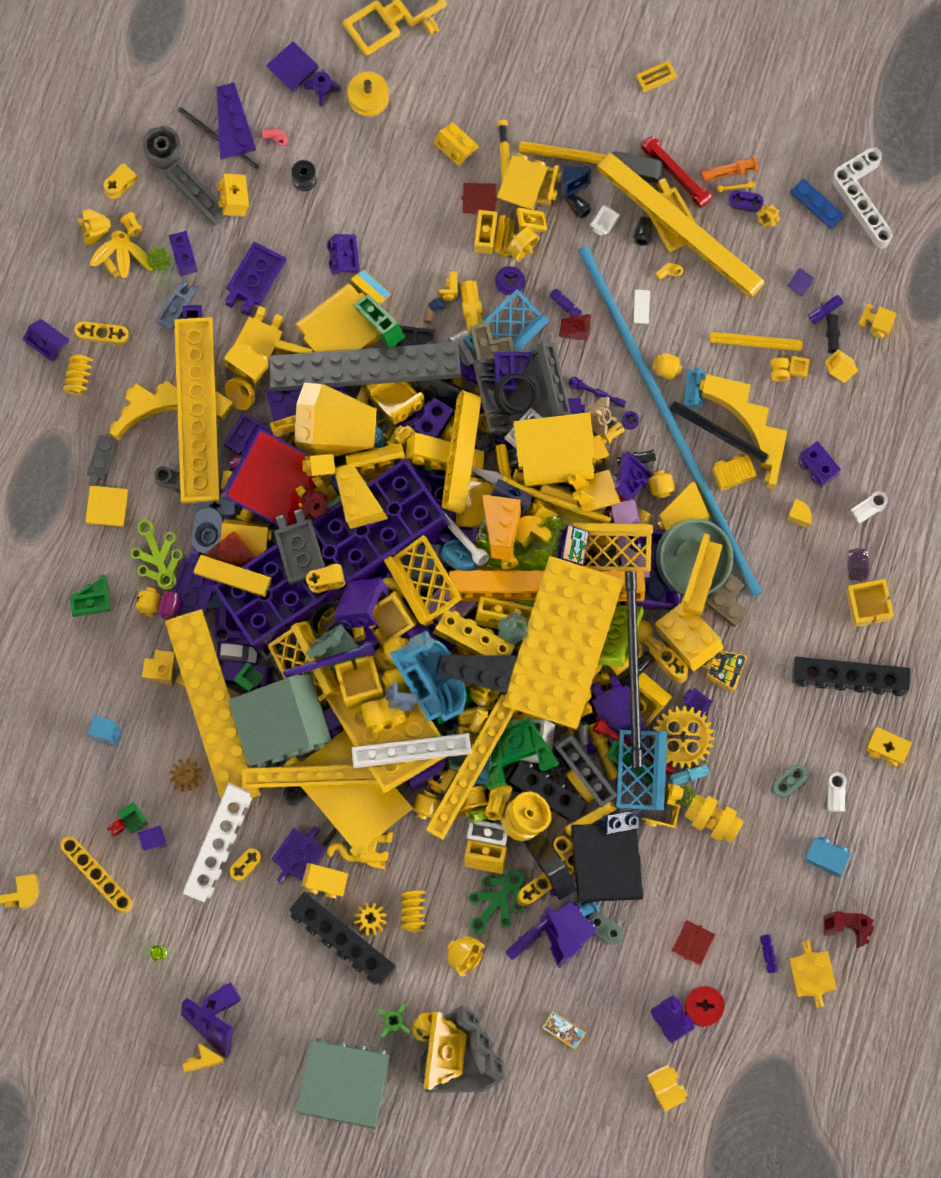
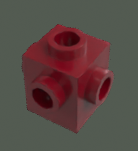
M312 487L301 496L302 511L307 516L312 515L315 518L324 515L329 506L326 500L328 496L322 490L317 491Z

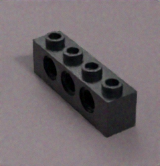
M525 760L523 762H516L505 782L522 793L533 792L539 794L545 799L551 811L569 822H575L586 803L582 799L583 796L576 791H568L565 789L566 785L560 781H552L549 779L550 775L540 770L538 772L534 770V765ZM528 775H532L534 778L532 785H529L526 781ZM545 785L550 787L549 795L543 793ZM561 795H564L567 800L564 806L559 802Z

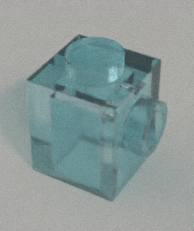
M517 612L502 618L498 625V637L511 645L516 644L528 636L529 619Z

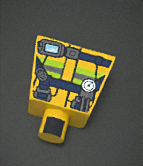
M720 651L701 667L709 669L706 676L708 680L734 693L747 656Z

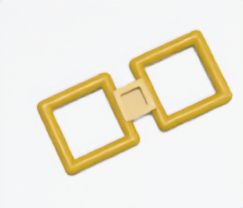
M376 0L345 19L342 25L362 53L368 56L401 34L396 23L405 19L413 27L444 8L446 1L436 0V4L413 18L401 0H391L392 3L384 8ZM376 9L392 32L367 47L351 24Z

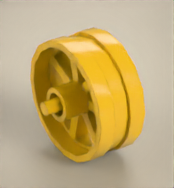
M527 227L517 236L515 234L512 236L514 239L508 245L506 252L513 256L515 261H520L528 253H533L532 249L537 244L539 236L530 227Z

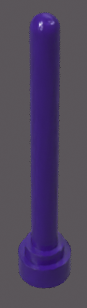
M368 640L359 648L284 670L283 675L291 677L359 655H368V657L376 655L373 642Z

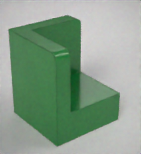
M247 662L235 677L234 682L248 693L255 690L264 676Z
M134 802L117 812L131 834L148 824Z

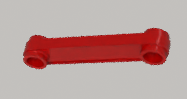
M651 136L643 141V144L640 145L643 152L648 156L652 155L656 160L664 163V168L692 196V201L697 207H705L712 199L710 192L706 188L701 189L661 148V143L656 137Z

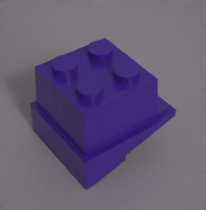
M571 901L556 913L549 905L539 918L541 923L534 928L538 934L545 930L551 943L549 949L559 969L569 962L596 933L594 923L590 919H586L582 915L581 908Z

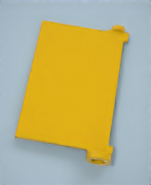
M343 730L331 741L327 742L325 747L318 749L303 762H300L297 757H293L282 767L353 764L352 747L355 746L346 731ZM378 783L300 786L352 847L350 852L354 857L357 855L360 857L365 856L369 852L368 846H370V842L413 810L412 806L396 788L384 794Z

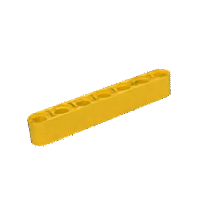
M464 390L459 393L456 401L442 498V508L458 514L463 513L467 504L481 405L480 396Z

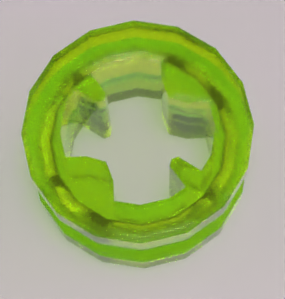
M689 786L681 787L683 790H687L688 794H691V798L688 797V800H684L682 796L681 800L678 801L685 805L691 803L695 796L694 790Z

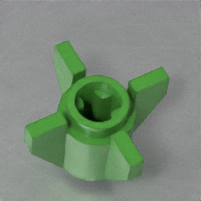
M403 1003L398 1011H390L388 1013L378 1007L376 1011L384 1017L385 1030L380 1035L382 1038L389 1032L394 1033L400 1030L407 1034L411 1032L410 1029L404 1026L402 1016L407 1007L406 1004ZM396 1019L398 1024L392 1026L390 1021Z

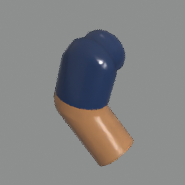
M434 298L426 305L425 323H433L434 312L445 307L444 300Z

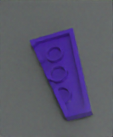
M235 83L216 87L220 160L255 151L256 147Z

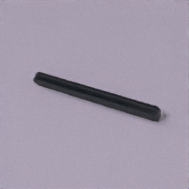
M674 401L670 406V410L759 462L764 464L768 460L769 455L677 401Z

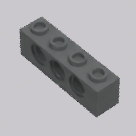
M570 730L554 741L556 749L601 807L617 797L616 790Z

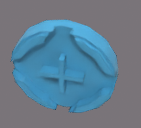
M450 540L446 542L441 550V555L446 563L457 570L471 571L475 569L477 564L472 560V553L464 545L460 544V541Z

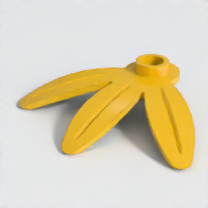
M114 231L111 234V240L100 246L90 261L91 266H97L116 250L117 266L121 277L126 278L129 272V252L149 271L154 270L148 255L139 246L130 242L129 236L122 231Z

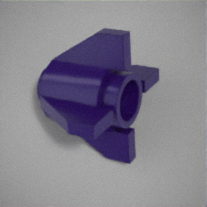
M321 69V72L316 73L312 79L304 83V89L314 90L319 95V106H323V96L329 94L330 91L341 92V86L331 80L330 76L326 73V69Z

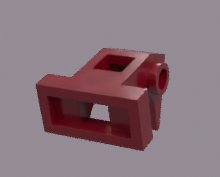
M832 912L823 916L824 936H832L843 932V928L847 927L855 933L856 948L863 947L865 944H869L870 940L867 938L873 932L874 926L872 924L874 919L863 913Z

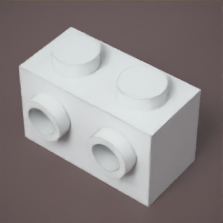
M482 820L469 824L467 841L473 840L495 844L496 846H506L508 834L503 829L501 822L494 821V823L486 822L487 820Z

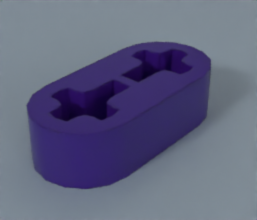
M735 190L730 193L728 204L733 209L758 212L764 204V199L757 193ZM735 196H738L739 200L742 201L735 203ZM754 199H756L757 203L760 204H757V206H753L752 202Z

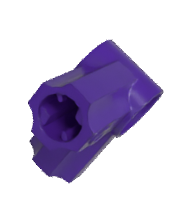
M226 606L216 607L213 636L217 645L218 642L251 645L240 628L232 627V615ZM220 633H227L225 639H219L218 635Z

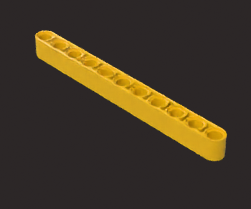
M608 153L596 166L599 173L744 294L753 298L764 285V281L760 276L613 154Z

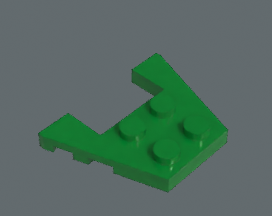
M529 717L507 724L491 753V764L488 768L490 775L486 786L491 791L506 785L503 766L537 754L539 767L542 771L559 765Z

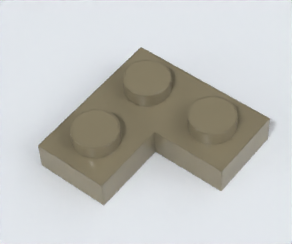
M489 322L470 326L477 359L494 360V352H515L511 336L496 340L492 339Z
M730 573L725 583L714 591L706 601V604L736 627L748 611L733 600L745 585Z

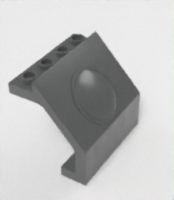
M540 343L536 345L537 349L531 351V356L522 373L523 376L533 383L536 390V399L531 408L543 418L571 415L554 343ZM476 359L473 361L474 371L489 432L496 434V436L506 435L514 427L513 421H519L525 413L508 415L497 407L494 400V360ZM520 378L514 391H501V399L504 406L513 412H522L529 406L532 400V389L527 380Z

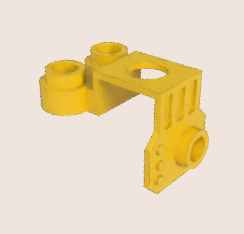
M669 783L665 785L664 803L673 805L669 824L642 817L641 820H645V825L656 827L658 824L675 828L681 806L675 804L677 799L681 800L684 790L679 785Z

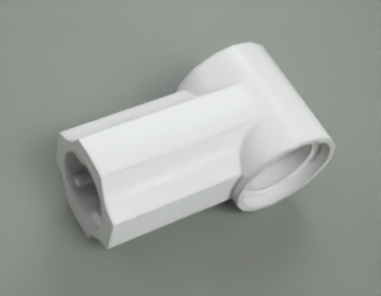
M874 492L871 497L850 510L852 517L858 524L862 523L877 512L883 511L888 498L884 492ZM880 498L883 500V504L876 505L873 500Z
M836 772L828 778L827 811H845V785L847 780L842 773ZM834 777L841 779L842 785L840 787H835L832 784Z

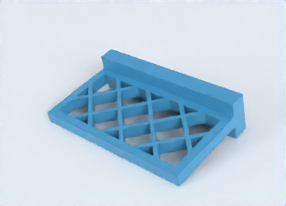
M516 289L482 323H495V333H491L492 336H495V340L498 339V336L515 337L512 342L515 352H518L549 320L542 316L526 297ZM516 295L522 301L521 308L512 307V299ZM500 310H508V321L498 320V312ZM511 310L521 311V321H511ZM525 311H532L536 318L533 321H524ZM498 323H508V334L498 333ZM511 323L521 324V332L519 334H511ZM470 333L463 341L475 353L474 344L470 341L472 338Z
M620 730L616 808L663 811L667 732L641 731V735H643L641 740L646 735L655 736L654 745L649 749L641 742V745L646 750L642 757L649 753L653 757L654 763L648 769L643 764V768L646 771L637 778L630 770L632 767L628 768L623 763V756L628 752L631 754V747L628 748L624 743V734L631 735V730ZM623 746L627 749V751L624 752V753H623ZM653 748H654V755H653V754L651 753V751H650V750L653 749ZM622 765H623V766L625 767V769H626L623 773H622ZM627 771L635 778V781L628 787L622 782V776ZM647 772L653 778V783L648 788L639 780ZM636 782L645 789L638 797L629 790ZM621 786H623V787L625 788V790H624L622 793H621ZM626 791L634 798L629 805L621 804V795ZM647 792L652 797V806L643 805L638 799ZM635 801H637L640 805H632V804H633Z

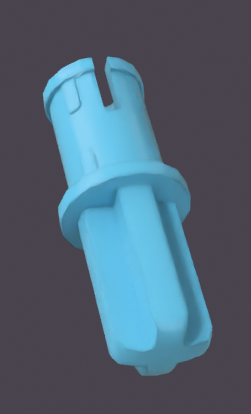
M706 763L691 769L688 767L685 771L671 775L670 780L675 785L689 781L692 783L695 779L709 775V770Z

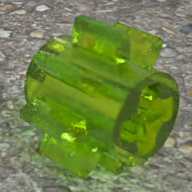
M156 247L151 249L150 254H147V263L154 271L157 269L159 271L165 270L166 265L170 264V255L164 248L158 249Z

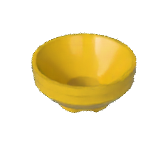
M234 377L227 381L225 384V395L227 399L233 402V406L236 409L244 411L254 404L255 389L252 383L241 377ZM243 385L247 389L248 393L244 391Z

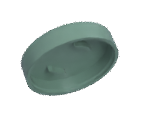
M688 519L675 523L664 532L656 549V566L660 577L669 588L685 595L704 533L710 535V542L723 545L708 594L716 591L725 583L733 566V549L725 532L716 524L702 519Z

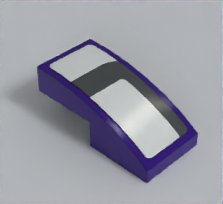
M218 642V661L244 664L249 662L251 665H258V653L252 645Z

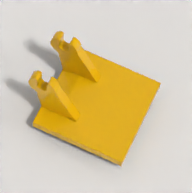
M609 470L595 473L594 479L584 480L577 474H575L574 479L571 476L568 477L569 484H573L576 491L573 493V497L579 501L583 513L620 503Z

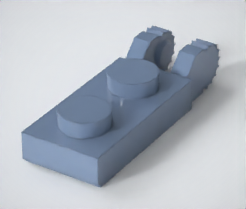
M184 279L180 282L177 289L172 292L155 319V323L171 332L175 327L174 319H180L183 314L182 306L189 305L197 290V286L192 285L186 296L183 295L182 292L187 285V281Z

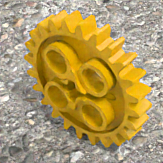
M676 706V712L674 713L668 709V716L662 713L664 720L657 719L660 726L653 727L656 731L667 732V735H681L682 732H686L687 736L701 737L700 740L686 739L685 743H682L681 739L667 738V746L669 742L676 741L679 744V748L676 752H671L667 747L666 764L673 761V767H675L677 763H680V767L683 769L684 763H687L688 767L691 768V762L698 765L697 759L700 758L705 761L703 754L710 755L707 748H713L709 741L715 740L714 737L710 736L714 730L708 729L712 723L704 722L707 716L701 718L700 710L695 714L694 707L687 711L686 706L683 707V711H680L678 706ZM674 721L680 725V729L675 733L671 732L668 728L669 724ZM693 722L699 725V731L694 734L688 731V725ZM688 743H697V752L690 753L687 750Z

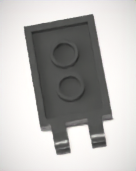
M302 509L294 511L297 523L290 526L287 525L284 515L276 517L279 529L275 530L274 533L290 585L305 581L310 571L325 567L312 520H306Z

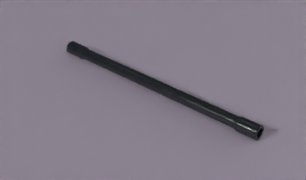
M625 571L631 767H643L636 603L637 573L636 571Z

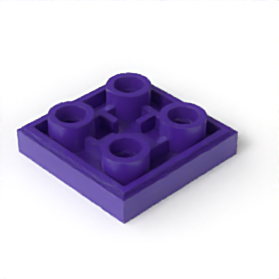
M294 41L266 65L291 92L319 68V65Z

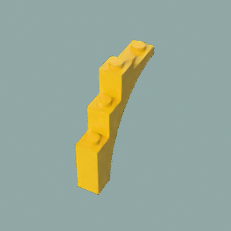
M165 380L163 384L158 385L155 395H153L137 383L134 387L131 386L125 394V399L129 406L123 408L119 420L114 421L110 426V436L112 439L119 441L126 431L139 421L161 412L178 410L177 387ZM216 391L217 419L223 422L234 406L232 401Z

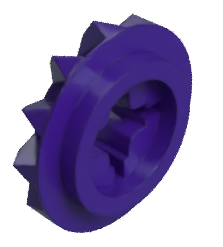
M507 266L496 274L495 285L498 291L504 295H511L516 289L521 292L525 285V277L520 269ZM506 277L514 279V286L511 284L505 285L507 283Z

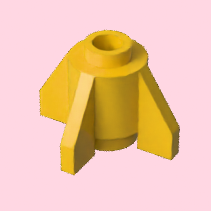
M82 210L83 218L77 219V222L82 227L83 234L86 235L84 236V245H93L108 233V229L111 227L110 220L105 215L94 210Z

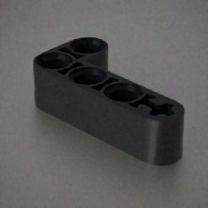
M542 831L530 840L524 841L527 849L549 880L559 900L577 891L566 866Z

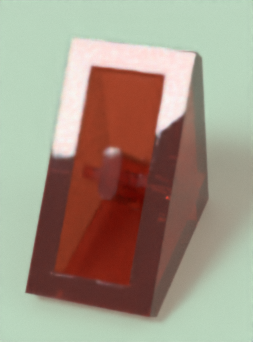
M586 314L562 318L559 337L588 341L591 315Z

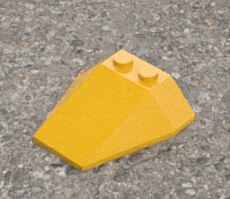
M304 383L296 404L294 441L296 448L310 456L333 454V457L373 448L375 445L377 409L324 384Z

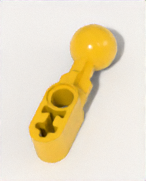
M641 619L637 629L638 643H644L649 648V653L673 682L678 684L685 682L688 678L687 664L673 649L667 647L662 641H657L652 636L653 628L651 624ZM663 656H669L671 657V660L666 662L663 661L661 658Z

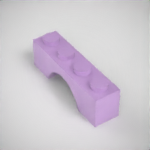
M634 499L611 505L612 511H609L611 522L615 524L640 523L638 508ZM620 536L617 539L618 546L621 549L628 544V539L625 536ZM630 547L624 551L630 559L637 554ZM623 554L618 557L621 558L622 563L619 567H624L629 562ZM640 554L633 562L638 567H646V559ZM644 571V578L650 577L649 572Z

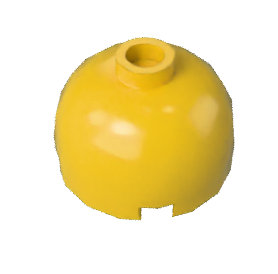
M463 936L452 940L447 947V962L458 975L466 976L467 974L464 972L467 970L472 971L483 956L481 948L485 949V946L479 940L470 936Z

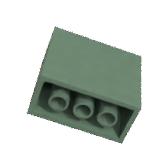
M311 674L289 677L228 700L248 767L256 766L257 768L272 766L282 760L286 761L294 756L309 753L313 749L325 747L324 743L331 741Z
M316 1038V1041L311 1040L296 1112L301 1115L376 1129L390 1056L383 1050L375 1049L374 1052H369L367 1047L355 1045L354 1049L349 1048L347 1043L336 1041L334 1045L329 1044L328 1040L323 1038Z

